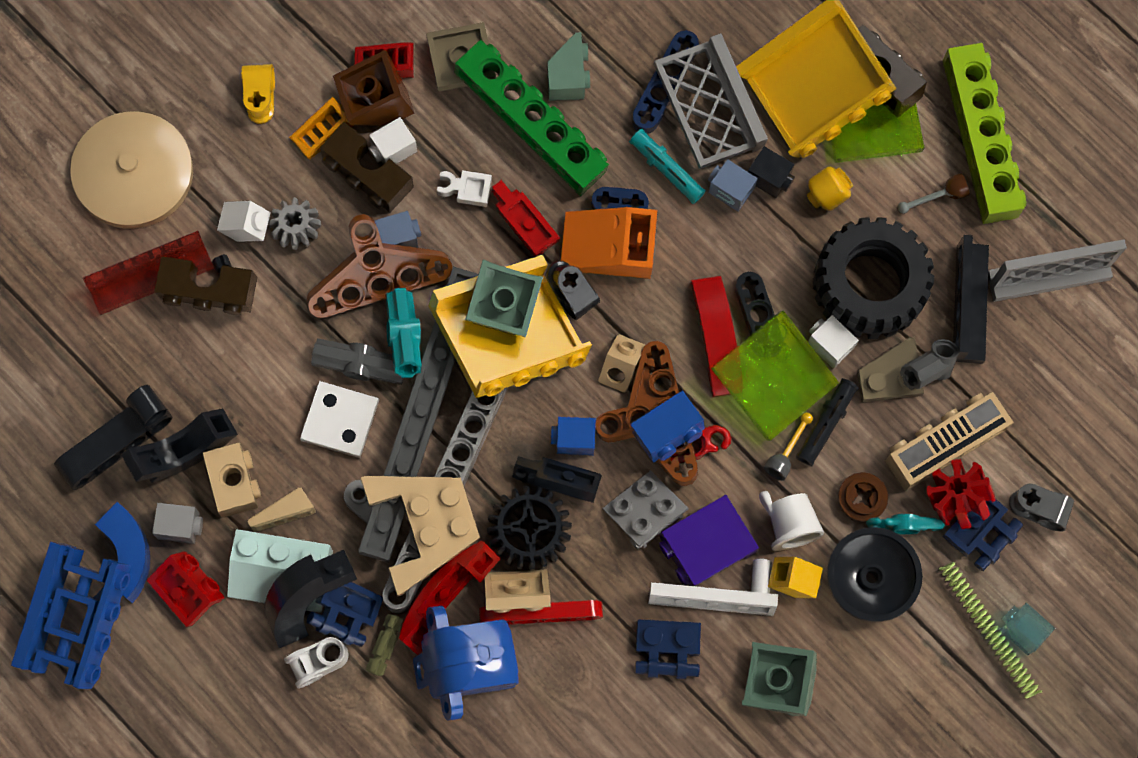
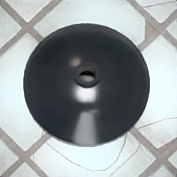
M869 527L848 534L834 548L827 566L828 586L835 601L851 616L867 622H884L902 615L916 601L922 586V567L916 551L902 536L884 528ZM866 574H874L876 576V583H869L866 580Z

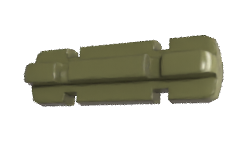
M392 614L386 616L383 624L385 630L380 631L372 651L374 657L369 659L366 667L367 672L376 676L384 675L387 668L385 662L390 660L399 637L396 635L397 631L401 632L404 623L402 618Z

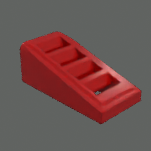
M413 42L355 47L354 65L362 62L363 56H369L370 58L386 50L389 56H392V62L401 78H414ZM399 56H404V64H398Z

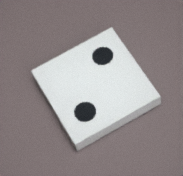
M319 381L300 437L301 441L360 458L379 403V398Z

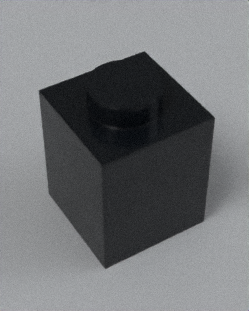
M764 146L749 168L748 173L758 178L756 187L777 198L781 190L787 192L793 183L795 176L792 175L795 164Z

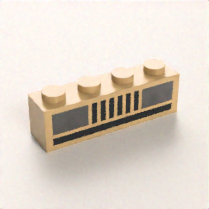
M994 392L985 397L982 393L974 396L966 402L968 407L958 412L955 408L940 418L942 423L933 428L931 424H928L915 433L916 439L909 443L904 439L889 449L891 454L885 462L905 492L932 476V473L937 469H944L951 464L952 460L962 458L1003 433L1014 423Z

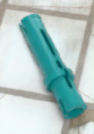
M640 129L633 135L629 143L648 159L647 164L650 167L655 166L692 204H695L705 194L706 190L666 153L667 149L663 145L659 146L643 129Z

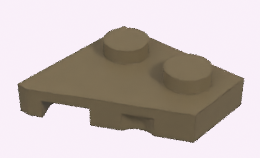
M915 336L909 337L858 371L857 376L862 403L917 397L924 394L923 387L920 389H909L904 384L900 374L902 366L918 358Z

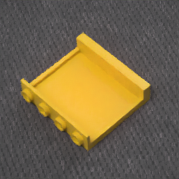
M839 0L824 1L736 66L740 77L748 81L790 147L789 155L797 158H806L817 150L816 146L825 139L830 141L842 132L841 128L849 122L851 124L856 123L864 118L867 114L865 112L873 105L879 106L891 98L890 93L897 89Z
M543 255L506 267L543 277L526 337L505 333L465 320L478 276L433 290L428 307L476 398L484 395L488 397L495 396L504 388L513 385L516 387L523 386L535 377L541 375L548 377L561 368L567 366L571 368L577 367L586 360L592 344L590 341L582 344L544 275L548 264Z

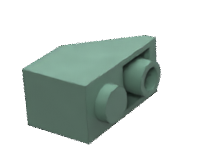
M581 32L575 33L547 62L549 101L584 99L585 89L590 88V71H584L583 61H588V43H582Z

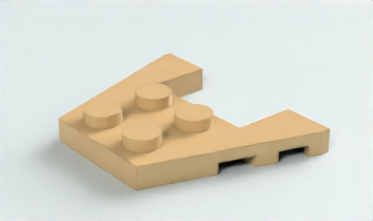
M361 477L369 506L399 497L402 498L420 558L389 567L397 597L406 593L414 585L431 575L432 572L480 540L461 478Z

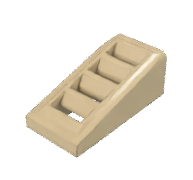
M297 488L248 519L247 522L252 530L257 532L316 513V510L303 489Z

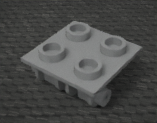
M651 470L603 508L631 538L630 542L637 550L641 547H647L649 541L656 535L659 537L661 531L669 528L668 525H671L678 518L682 519V514L689 509Z

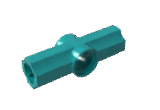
M395 288L393 291L386 293L388 315L386 326L388 347L392 348L394 373L399 374L402 378H412L415 374L421 373L422 368L419 348L421 341L420 320L415 317L413 293L407 291L406 288Z

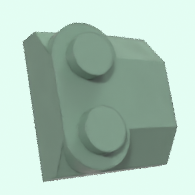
M482 260L465 320L505 333L526 337L543 277L499 266L487 260Z
M752 642V656L742 705L787 713L791 716H807L812 701L817 671V653L812 650Z

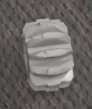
M295 197L292 199V205H287L282 200L280 202L282 210L273 209L272 215L275 218L269 220L270 228L274 229L271 232L273 239H280L282 247H286L291 242L293 250L298 249V243L300 242L305 247H308L310 245L308 237L317 239L318 232L315 229L321 227V221L317 219L319 215L316 208L310 209V203L307 200L300 205Z

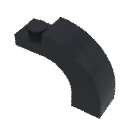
M222 408L202 412L190 424L172 436L155 443L128 448L121 456L136 482L150 479L151 483L181 473L204 460L203 452L224 447L238 434Z
M344 550L315 562L310 554L287 568L271 586L266 596L264 608L266 619L279 648L309 636L304 625V614L316 598L357 580Z

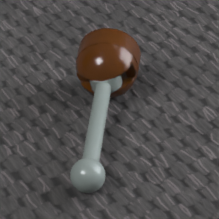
M960 173L946 181L945 189L909 203L900 202L897 209L900 213L905 214L912 207L944 195L952 199H961L970 195L969 187L965 177Z

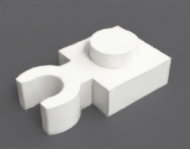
M462 170L461 178H455L451 172H440V180L449 181L450 185L446 188L438 187V195L449 197L453 194H458V203L487 207L492 175Z

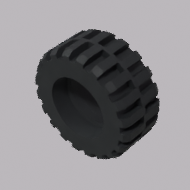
M865 217L859 218L856 225L852 221L843 225L841 231H835L830 236L814 268L813 289L817 291L815 296L817 305L825 307L823 315L827 319L833 315L843 326L851 329L852 334L860 338L862 333L868 334V339H878L880 334H884L887 338L895 335L899 329L902 331L906 329L922 311L931 295L930 290L934 285V275L931 274L934 265L932 258L925 257L928 252L924 243L918 244L915 241L918 235L912 230L908 233L901 228L904 224L897 221L893 225L887 224V218L877 217L875 222H870V218ZM861 256H875L885 260L895 269L899 277L900 290L898 294L886 301H871L859 296L853 291L846 279L845 270L847 264Z

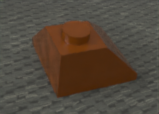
M386 50L333 75L347 122L350 125L386 126L399 117L404 119L415 114L408 91Z

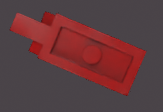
M502 180L492 186V193L499 201L495 204L499 214L534 257L540 256L560 241L559 235L523 191L520 193L516 189L511 192Z

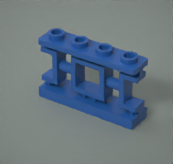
M50 542L11 666L23 670H31L34 673L45 674L49 661L69 667L64 681L65 684L73 685V687L78 689H92L101 674L100 664L103 655L110 646V632L113 623L120 614V601L123 591L126 590L130 582L129 572L131 565L119 563L111 559H103L100 571L97 572L80 566L84 550L65 543ZM69 571L80 575L76 591L63 588ZM93 579L105 582L100 600L88 596ZM69 599L89 605L80 634L60 627ZM49 633L61 637L56 653L44 650ZM73 641L85 645L81 661L68 658Z

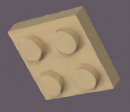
M547 569L488 573L485 577L486 610L505 613L511 609L525 608L529 611H538L544 607H551Z

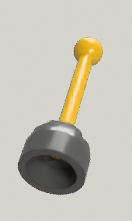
M806 412L801 415V423L783 454H776L766 462L763 468L771 477L781 481L787 478L791 469L788 456L806 425L812 423L813 416L810 413Z

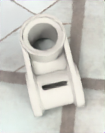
M329 637L291 653L284 658L286 664H290L297 679L296 687L302 688L344 666L348 660L349 653L347 647L340 640ZM333 645L339 646L340 656L338 659L332 662L325 659L327 648Z

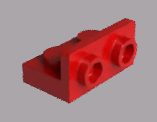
M183 551L170 555L146 581L186 627H190L213 604L221 602L225 597L220 592L217 582L208 577L199 567L198 560L193 555Z

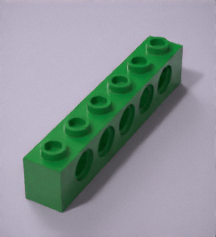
M480 39L455 63L454 73L581 197L606 173L609 166L606 162V156L598 148L595 147L593 149L585 141L586 137L578 128H571L564 121L565 117L562 112L555 106L550 107L543 100L542 93L535 86L531 85L529 87L521 79L522 75L519 70L511 64L508 66L500 58V52L492 44L486 45ZM493 70L498 74V77L488 79L483 75V72ZM515 91L518 93L519 98L509 100L505 97L504 93ZM529 111H534L540 115L541 119L531 121L525 114ZM556 132L561 136L562 140L552 142L547 138V134ZM570 153H578L582 156L583 161L574 163L570 161L568 155Z

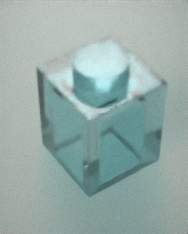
M1026 602L1019 608L1013 605L1002 617V620L1006 623L999 630L1025 654L1030 655L1041 646L1056 628Z

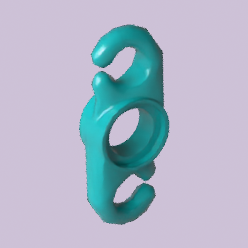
M896 514L886 519L876 517L870 518L866 522L868 527L884 528L904 535L920 533V530L928 529L939 531L945 527L942 520L933 517H921L915 514Z

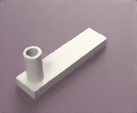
M767 559L753 560L751 592L651 582L648 604L774 616L778 605V594H770V588L768 587L772 562Z

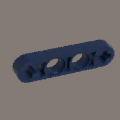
M687 30L678 32L672 39L663 57L680 52V46L685 41L690 42V48L699 45L697 36ZM696 55L693 56L690 64H692ZM679 66V68H680V73H679L678 75H676V76H670V77H673V78L679 80V78H680V76H681L682 71H683L684 68L681 67V66ZM657 71L653 74L632 116L634 129L636 131L643 129L646 134L653 132L658 127L670 104L668 96L662 101H657L651 96L653 89H664ZM649 106L652 107L651 121L642 124L640 122L641 117L646 115Z

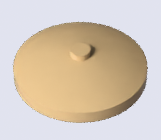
M122 112L100 120L82 136L71 160V181L81 204L96 219L117 228L137 229L154 225L169 217L179 208L192 184L193 161L183 136L168 121L145 112Z

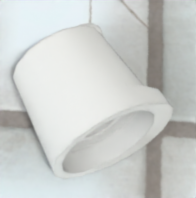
M768 491L759 493L760 502L771 517L776 538L771 545L772 550L783 551L811 543L824 535L823 528L805 493L790 495L773 503Z

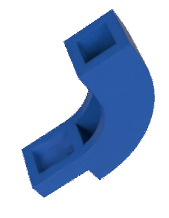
M116 502L95 525L113 542L117 550L118 562L131 565L129 572L130 582L126 590L123 591L122 596L133 603L143 590L149 575L150 549L146 535L139 523L121 504ZM103 588L93 598L100 600Z

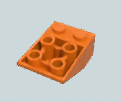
M621 207L565 212L561 261L579 268L582 273L650 279L653 268L657 210Z

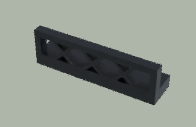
M963 235L956 250L953 343L959 349L956 362L983 364L986 358L989 245L973 244V235Z

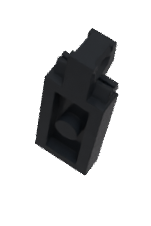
M518 456L512 477L549 491L594 503L602 475L542 457V460H530Z

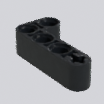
M150 385L141 386L132 392L126 399L129 407L55 461L54 466L72 490L80 489L121 460L123 458L121 455L128 448L140 446L173 419L172 415Z

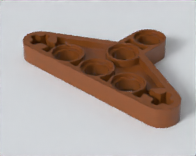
M365 214L353 217L348 226L355 251L308 293L306 298L307 306L310 313L315 317H329L386 299V293L393 291L395 288H406L407 291H412L444 281L451 275L452 263L448 255L442 251L382 243L374 219ZM361 223H367L372 226L371 232L365 237L355 234L356 227ZM374 250L380 253L379 260L374 264H367L363 261V257L368 251ZM440 261L443 265H441V270L436 272L433 268L435 267L434 262ZM422 262L427 273V276L424 277L423 272L419 266V263ZM410 268L416 270L417 275L414 280L405 282L401 279V274L404 270ZM382 277L388 280L387 287L381 291L371 288L372 282L377 278ZM348 287H356L359 290L357 297L352 300L344 299L342 293ZM336 289L339 303L335 304L331 290ZM323 297L325 301V306L319 308L317 304V298Z
M652 341L644 346L628 407L602 413L597 418L595 428L598 437L602 441L609 443L634 438L635 436L632 434L630 425L632 416L636 413L647 414L679 393L670 353L664 343ZM655 350L658 351L659 355H662L660 356L662 369L657 371L653 358H650L652 351ZM662 377L668 378L672 383L671 387L665 392H660L654 387L655 381ZM607 420H614L618 423V429L613 434H605L601 431L602 424ZM685 442L682 448L677 449L672 455L675 457L672 461L671 457L663 461L660 459L656 461L667 475L680 486L693 484L697 479L698 466L692 443L687 444ZM683 455L686 467L692 468V470L688 471L687 477H682L681 473H675L680 470L678 457Z

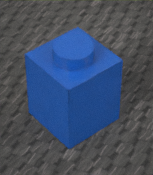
M558 417V426L551 427V445H557V454L594 455L596 418Z

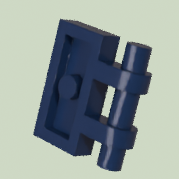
M995 499V502L986 501L990 516L985 521L971 510L968 512L971 528L961 529L958 520H956L942 536L965 557L976 549L981 556L974 562V565L981 571H984L990 564L996 563L1000 558L999 553L1008 543L1012 544L1017 539V533L1023 527L1022 522L1017 518H1013L1008 525L1001 520L1008 509L997 499ZM993 528L998 533V536L989 545L983 538Z
M350 582L316 598L315 603L324 606V612L322 615H319L312 611L307 617V623L315 626L316 631L322 634L330 633L339 637V640L344 644H354L362 647L366 642V636L359 633L362 624L373 627L383 602V597ZM338 613L349 618L345 626L335 622Z
M638 619L636 653H648V662L636 661L635 674H648V678H658V675L676 676V679H686L687 676L699 677L700 665L687 664V655H700L701 623ZM659 654L677 655V663L659 662Z

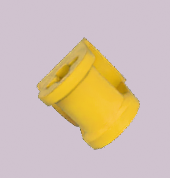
M273 64L242 66L243 102L247 109L248 117L257 124L267 123L274 115L275 73Z

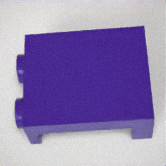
M727 495L722 496L662 531L660 535L661 542L659 543V547L667 559L672 558L678 568L675 570V573L682 585L698 587L701 583L738 561L751 557L759 549Z

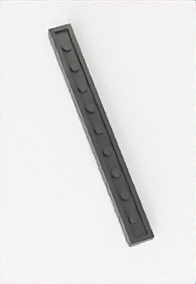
M453 266L447 286L476 277L478 274ZM436 320L421 362V373L417 374L384 476H418L456 360ZM401 497L373 506L358 551L359 554L389 563L406 512Z

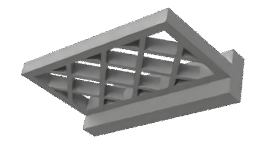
M721 33L710 37L708 42L654 61L656 71L699 169L751 150L752 153L759 151L765 146L768 139ZM706 53L709 60L706 70L690 64L694 55ZM674 63L683 67L684 69L679 80L668 76L664 66ZM687 69L703 76L698 88L682 82ZM706 78L719 83L721 90L718 96L701 90ZM679 87L695 94L691 106L678 101L676 94ZM698 96L715 102L710 114L693 108ZM718 104L730 108L732 112L730 122L713 116ZM682 110H684V111L687 112L686 117H685V115H684V113H683ZM690 114L707 120L702 133L689 127L687 121ZM734 119L736 121L737 126L732 124ZM710 122L727 128L721 141L705 134ZM729 130L741 134L745 144L734 147L725 143ZM694 136L697 137V138H699V140H698L697 143H696V140H695ZM702 140L718 146L715 155L703 159L699 150Z
M1125 239L1005 261L1000 268L988 271V282L993 301L1109 281L1113 277L1111 266L1127 248Z

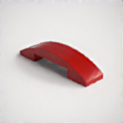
M715 276L691 280L695 307L699 314L707 356V370L712 397L743 393L738 348L722 277Z
M480 541L446 563L431 578L414 601L403 623L399 639L414 653L419 655L422 652L421 642L423 635L428 633L426 623L427 608L443 606L446 609L472 577L481 583L501 558L486 543Z

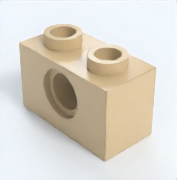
M235 443L203 452L220 516L224 518L259 508L256 499L262 496L257 479L251 481L249 469L254 468L249 450L243 451L240 443ZM239 473L242 475V478L237 485L229 486L226 484V479L230 474Z

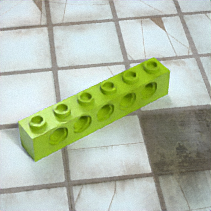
M983 43L948 48L942 61L983 224L1016 219L1020 216L1024 207H1026L1025 192L1020 190L1018 185L1019 168L1017 163L1012 161L1010 153L1012 151V141L1010 135L1005 133L1003 125L1005 124L1004 110L998 106L996 98L998 96V85L996 80L991 78L990 55L988 52L985 53ZM966 75H974L978 81H970ZM973 102L982 103L985 109L976 108ZM979 129H987L992 136H984ZM986 157H995L999 164L990 163ZM993 184H1001L1006 192L997 191Z

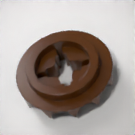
M860 472L852 474L844 480L840 486L838 500L842 511L851 520L865 523L870 518L879 517L885 511L888 504V491L884 483L877 476ZM857 490H860L861 493L873 491L867 500L869 505H865L863 502L853 504L858 496Z

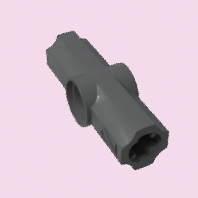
M317 338L314 344L311 360L312 366L343 372L345 376L356 380L367 381L371 378L399 385L403 383L404 378L394 373L392 354L379 352L374 347L363 343L353 342L347 345Z

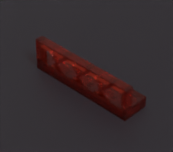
M199 231L83 277L99 314H105L154 294L161 256L192 261L198 268L197 275L214 269Z

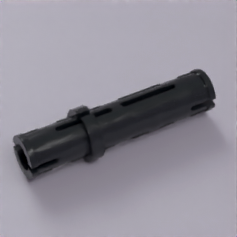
M841 379L831 399L826 400L823 404L824 410L801 450L797 453L796 458L811 467L814 465L816 458L828 441L840 418H845L847 414L846 408L855 392L859 389L856 384L847 379ZM839 399H841V403L839 404L838 408L836 409L835 413L830 419V414L832 413ZM823 426H825V430L823 431L816 445L813 446L815 439L817 438Z

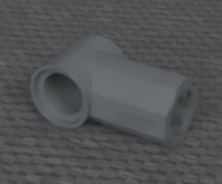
M945 339L936 340L932 344L930 351L902 366L900 374L904 384L913 390L914 388L920 389L934 380L948 379L952 374L959 354L956 344Z

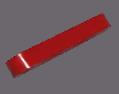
M597 600L551 602V607H544L538 611H529L521 608L498 613L493 610H486V606L479 608L480 623L506 620L508 625L588 621L603 618L602 601Z

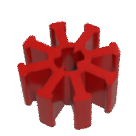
M961 459L951 461L954 470V476L951 478L944 474L940 468L932 473L937 487L927 486V495L933 510L937 512L939 519L946 526L950 525L949 522L956 515L961 529L971 528L968 512L972 510L985 521L990 516L986 501L995 502V493L989 478L985 477L981 465L973 462V466L966 473Z

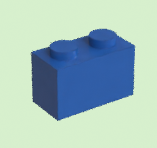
M683 390L630 424L632 434L653 463L658 459L661 461L668 459L677 451L676 448L684 442H687V444L694 442L703 434L702 431L705 429L704 419Z

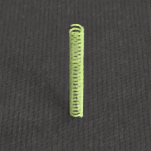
M956 562L940 567L939 570H944L942 575H948L945 581H950L949 586H954L952 591H958L956 593L957 597L962 596L959 602L966 601L963 607L970 606L967 609L968 613L973 612L970 618L977 617L974 623L981 622L977 628L985 627L981 631V634L988 633L984 639L992 638L988 642L989 645L996 643L993 645L992 650L1000 648L996 651L995 655L1003 654L999 658L1000 661L1007 659L1003 662L1002 666L1011 664L1007 667L1006 671L1014 670L1010 673V677L1018 675L1013 682L1022 680L1017 687L1025 686L1021 693L1029 691L1024 698L1027 699L1042 693V690L1035 691L1038 685H1032L1035 681L1034 679L1028 680L1031 674L1024 675L1027 672L1026 668L1021 669L1024 663L1017 664L1020 658L1013 659L1016 656V652L1010 653L1013 647L1006 648L1009 645L1007 641L1002 643L1006 638L1005 636L999 637L1002 631L995 632L998 629L997 625L991 627L995 620L987 622L991 615L984 616L988 611L986 609L980 611L984 604L976 606L981 599L972 601L976 598L977 594L968 596L973 592V588L964 591L969 587L970 583L961 585L966 581V578L959 579L963 574L961 572L955 574L959 567L951 569Z

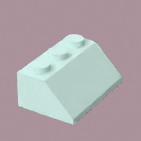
M236 529L229 563L227 597L265 604L266 596L271 586L287 568L310 554L314 562L332 555L333 550L328 544ZM314 600L306 611L321 613L323 606L315 603Z

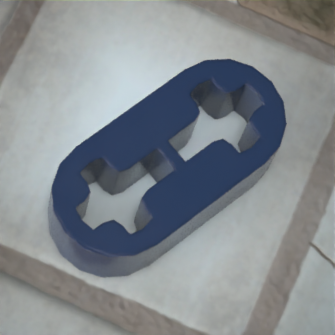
M601 187L593 193L591 206L593 210L631 207L629 204L632 202V199H638V204L643 205L638 208L648 209L649 201L646 194L637 189ZM602 196H607L608 201L614 203H609L607 208H603L601 202L597 201H601Z

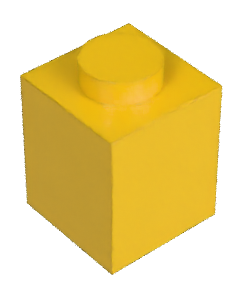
M774 557L768 587L794 598H816L823 568L797 557Z

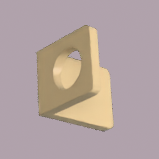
M617 335L607 353L598 380L599 383L624 393L627 392L645 344L623 335ZM609 369H620L624 373L625 379L622 381L611 379L608 374Z

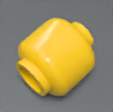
M828 166L809 179L808 188L810 192L807 193V197L816 209L821 206L826 211H832L851 197L850 188L853 187V184L840 167L835 169Z

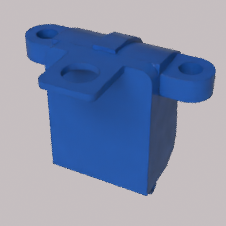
M443 606L427 608L426 623L428 633L423 635L421 642L423 653L413 658L418 689L429 686L431 696L434 699H440L442 712L447 721L462 718V696L514 688L515 685L519 684L518 665L512 633L506 620L449 626L447 613ZM421 664H422L423 670H424V678H422V675H421V670H420Z

